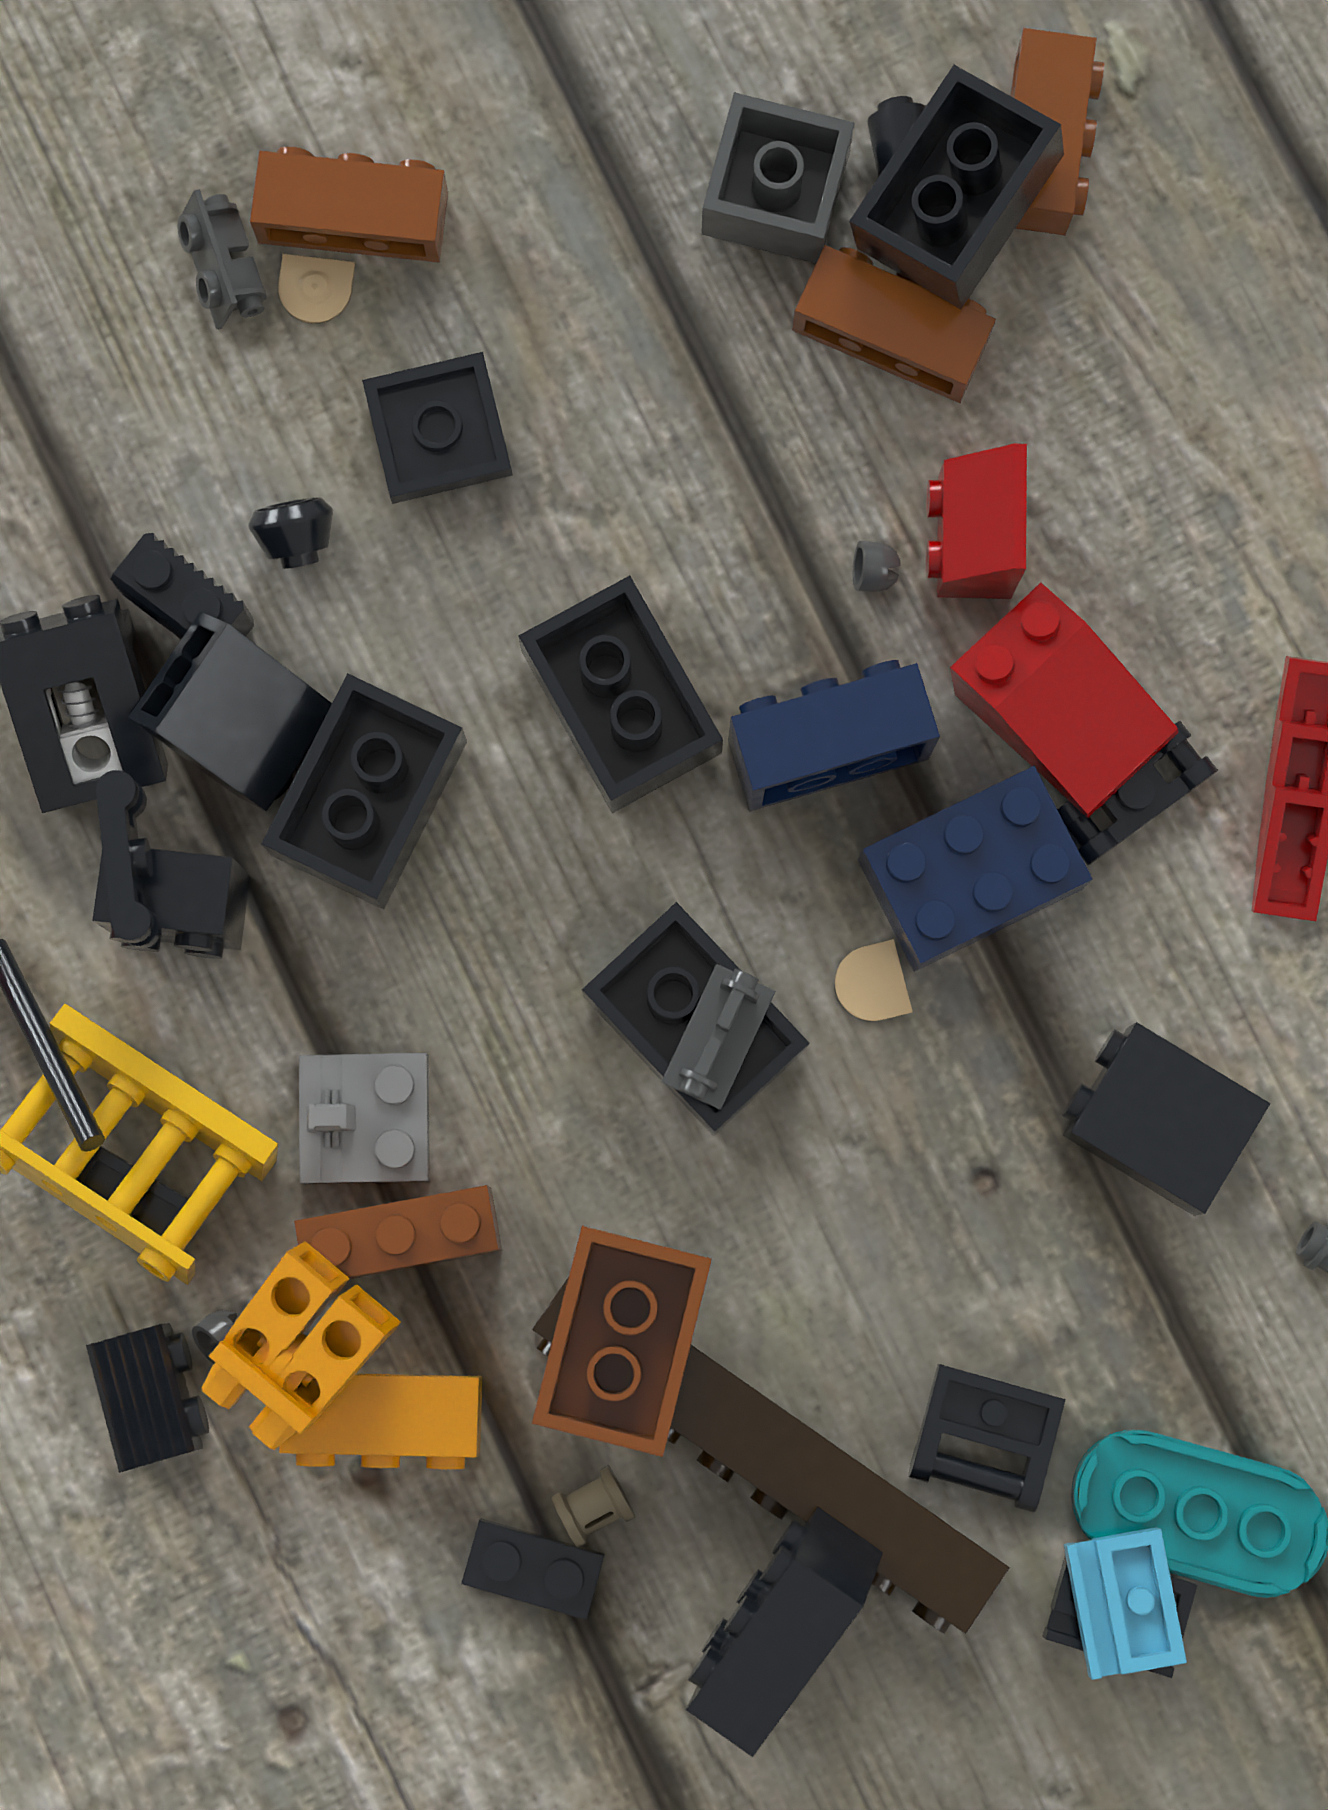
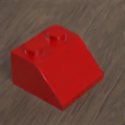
M1013 443L946 459L943 461L938 480H928L927 517L938 518L937 541L927 542L926 577L937 578V598H1012L1026 570L1027 444Z

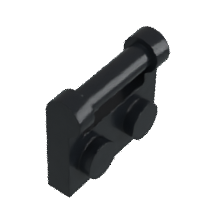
M937 1364L919 1437L912 1455L908 1477L928 1483L930 1477L1001 1496L1015 1500V1508L1034 1513L1042 1494L1066 1399ZM942 1433L1027 1456L1022 1475L937 1452Z

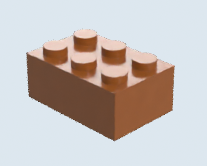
M582 1226L532 1424L663 1457L712 1258Z

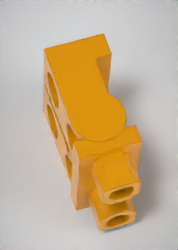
M306 1241L285 1253L230 1328L224 1340L220 1341L209 1355L215 1364L212 1366L201 1387L202 1391L214 1402L228 1410L236 1405L247 1390L263 1402L266 1406L249 1428L254 1436L272 1450H275L296 1432L301 1434L316 1422L378 1347L401 1324L399 1319L356 1284L336 1299L308 1336H306L304 1333L328 1303L335 1299L350 1280L348 1276Z

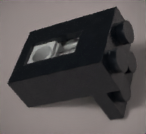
M89 595L63 604V613L39 619L37 611H27L9 616L0 621V685L42 813L96 800V785L100 777L112 770H121L128 773L141 787L166 781L168 761L162 742L128 718L146 692L132 647L136 632L129 609L121 611L118 598L101 602L99 595ZM94 678L104 715L96 714L99 710L94 709L92 701L95 698L90 697L88 690L92 686H86L80 680ZM66 684L64 691H60L59 687ZM58 686L57 691L63 693L61 703L67 706L65 715L71 719L69 724L64 725L53 687ZM85 736H97L108 744L110 753L100 759H90L79 752L76 742Z

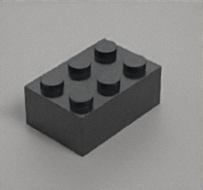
M954 64L849 220L857 249L962 309L1064 156L1061 124Z
M630 575L518 635L522 654L611 813L622 809L722 754L723 738Z
M347 673L261 845L271 856L384 910L467 744L463 728Z
M676 902L582 989V993L586 1001L662 1081L716 964L733 972L735 969L740 970V968ZM771 1002L721 1110L668 1085L666 1086L700 1123L715 1136L807 1049L810 1043Z
M819 1507L815 1509L804 1526L796 1520L790 1523L772 1551L774 1557L764 1572L758 1569L740 1594L737 1600L739 1605L730 1619L727 1621L723 1618L709 1636L701 1650L704 1654L688 1678L697 1687L686 1711L751 1757L756 1754L864 1607L883 1555L881 1550Z

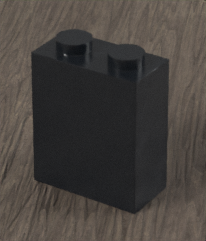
M200 612L128 718L233 794L267 812L273 801L282 796L288 789L293 771L310 748L332 702L230 624Z
M1138 1022L1129 1026L1124 1034L1114 1029L1096 1056L1095 1062L1103 1066V1069L1094 1084L1089 1088L1082 1083L1073 1094L1062 1114L1063 1117L1071 1121L1063 1136L1191 1215L1205 1214L1271 1103Z

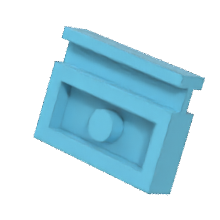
M1155 1527L1094 1538L1083 1542L1063 1544L1089 1678L1094 1680L1119 1673L1122 1675L1187 1663L1160 1528Z

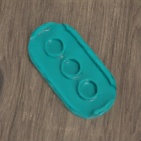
M1134 1429L1118 1431L1097 1441L1083 1455L1073 1476L1071 1488L1073 1511L1080 1528L1088 1539L1092 1540L1094 1538L1155 1527L1160 1528L1169 1573L1250 1596L1270 1598L1289 1593L1290 1590L1298 1588L1303 1582L1306 1583L1319 1571L1328 1552V1517L1324 1507L1321 1506L1319 1498L1314 1493L1315 1491L1297 1474L1277 1466L1158 1433Z

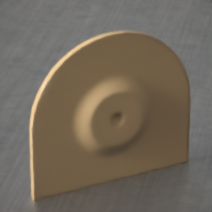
M283 254L278 292L284 308L293 317L306 323H323L334 319L346 308L350 300L355 262Z
M894 939L860 947L849 953L842 960L835 976V991L839 1002L851 1015L866 1021H879L913 1013Z

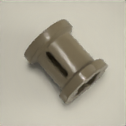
M609 1465L600 1469V1477L568 1495L559 1492L551 1497L556 1511L576 1547L586 1544L587 1536L620 1518L628 1522L636 1517L619 1481Z

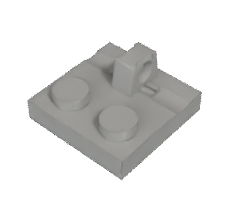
M427 1053L299 1055L300 1184L430 1182L429 1055Z

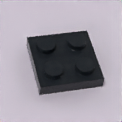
M483 352L362 380L392 504L513 476Z

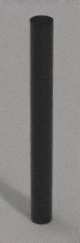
M0 939V988L80 1149L85 1152L95 1150L104 1143L105 1137L6 940Z

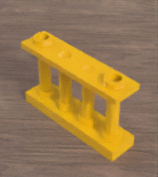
M64 1004L49 1024L73 1075L77 1071L84 1073L90 1068L109 1080L107 1088L110 1091L93 1112L105 1140L130 1106L138 1107L141 1102L162 1115L160 1123L163 1126L107 1201L76 1180L100 1147L88 1152L82 1151L74 1138L53 1165L23 1145V1142L56 1100L43 1074L0 1129V1173L7 1175L11 1169L15 1170L140 1253L137 1258L138 1263L157 1278L169 1282L174 1276L188 1285L195 1275V1259L183 1250L237 1176L244 1178L247 1173H250L260 1181L264 1180L277 1162L278 1143L72 1007ZM195 1137L215 1150L213 1158L216 1162L163 1235L160 1236L131 1217L130 1213L183 1141L191 1142Z

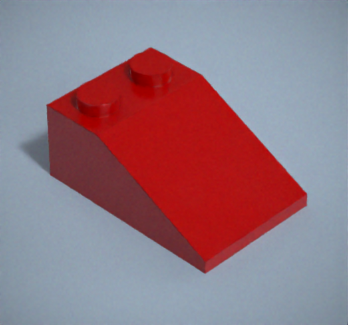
M1042 582L950 667L955 696L1031 766H1035L1038 773L1087 818L1178 734L1177 726L1091 627Z

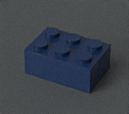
M889 660L864 669L862 671L863 679L839 685L837 678L822 679L800 689L801 697L778 703L776 696L770 695L753 699L740 705L739 710L741 714L732 716L730 719L728 743L749 812L929 760L940 738V734L918 664L900 667L898 660Z
M1035 766L863 848L858 858V862L914 972L1081 891L1093 880Z

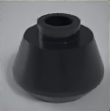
M321 497L282 502L255 510L248 527L268 559L280 558L283 569L301 567L319 562L317 551L328 547L333 509Z

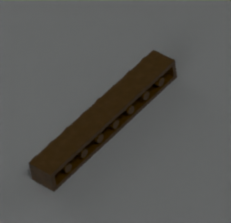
M568 1278L532 1329L543 1337L536 1348L548 1357ZM690 1345L667 1440L675 1445L680 1436L683 1435L703 1450L696 1459L699 1463L726 1482L730 1481L734 1473L740 1475L757 1487L750 1498L781 1520H783L788 1511H791L807 1522L817 1507L821 1508L883 1552L872 1582L875 1587L890 1596L896 1586H898L918 1600L912 1612L932 1627L945 1634L952 1624L966 1634L1010 1567L699 1349Z

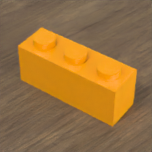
M356 1373L321 1417L301 1434L296 1432L279 1446V1453L296 1454V1466H335V1454L361 1455V1467L399 1468L400 1456H426V1468L465 1469V1457H477L480 1455L483 1376Z

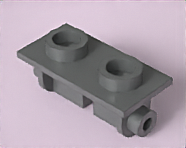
M200 189L194 190L182 215L178 218V236L184 251L187 253L191 252L198 272L196 276L198 298L205 309H210L217 330L223 328L233 310L239 309L242 317H252L264 311L262 301L266 299L267 295L253 256L231 259L230 253L246 251L249 247L237 205L230 203L225 194L214 195L204 201Z
M716 964L661 1083L721 1110L776 991L759 984V980L746 972L735 969L733 972Z

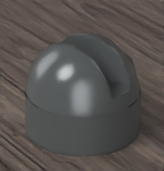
M858 542L853 559V585L856 591H883L897 582L899 574L888 569L901 565V560L892 547L880 542Z
M218 1310L209 1314L192 1328V1336L197 1347L213 1364L215 1362L209 1355L220 1341L224 1340L237 1318V1313L232 1310Z

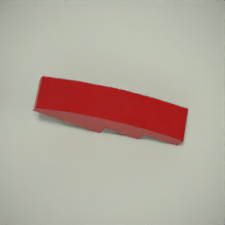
M1286 656L1265 786L1252 911L1254 913L1316 922L1328 860V662Z

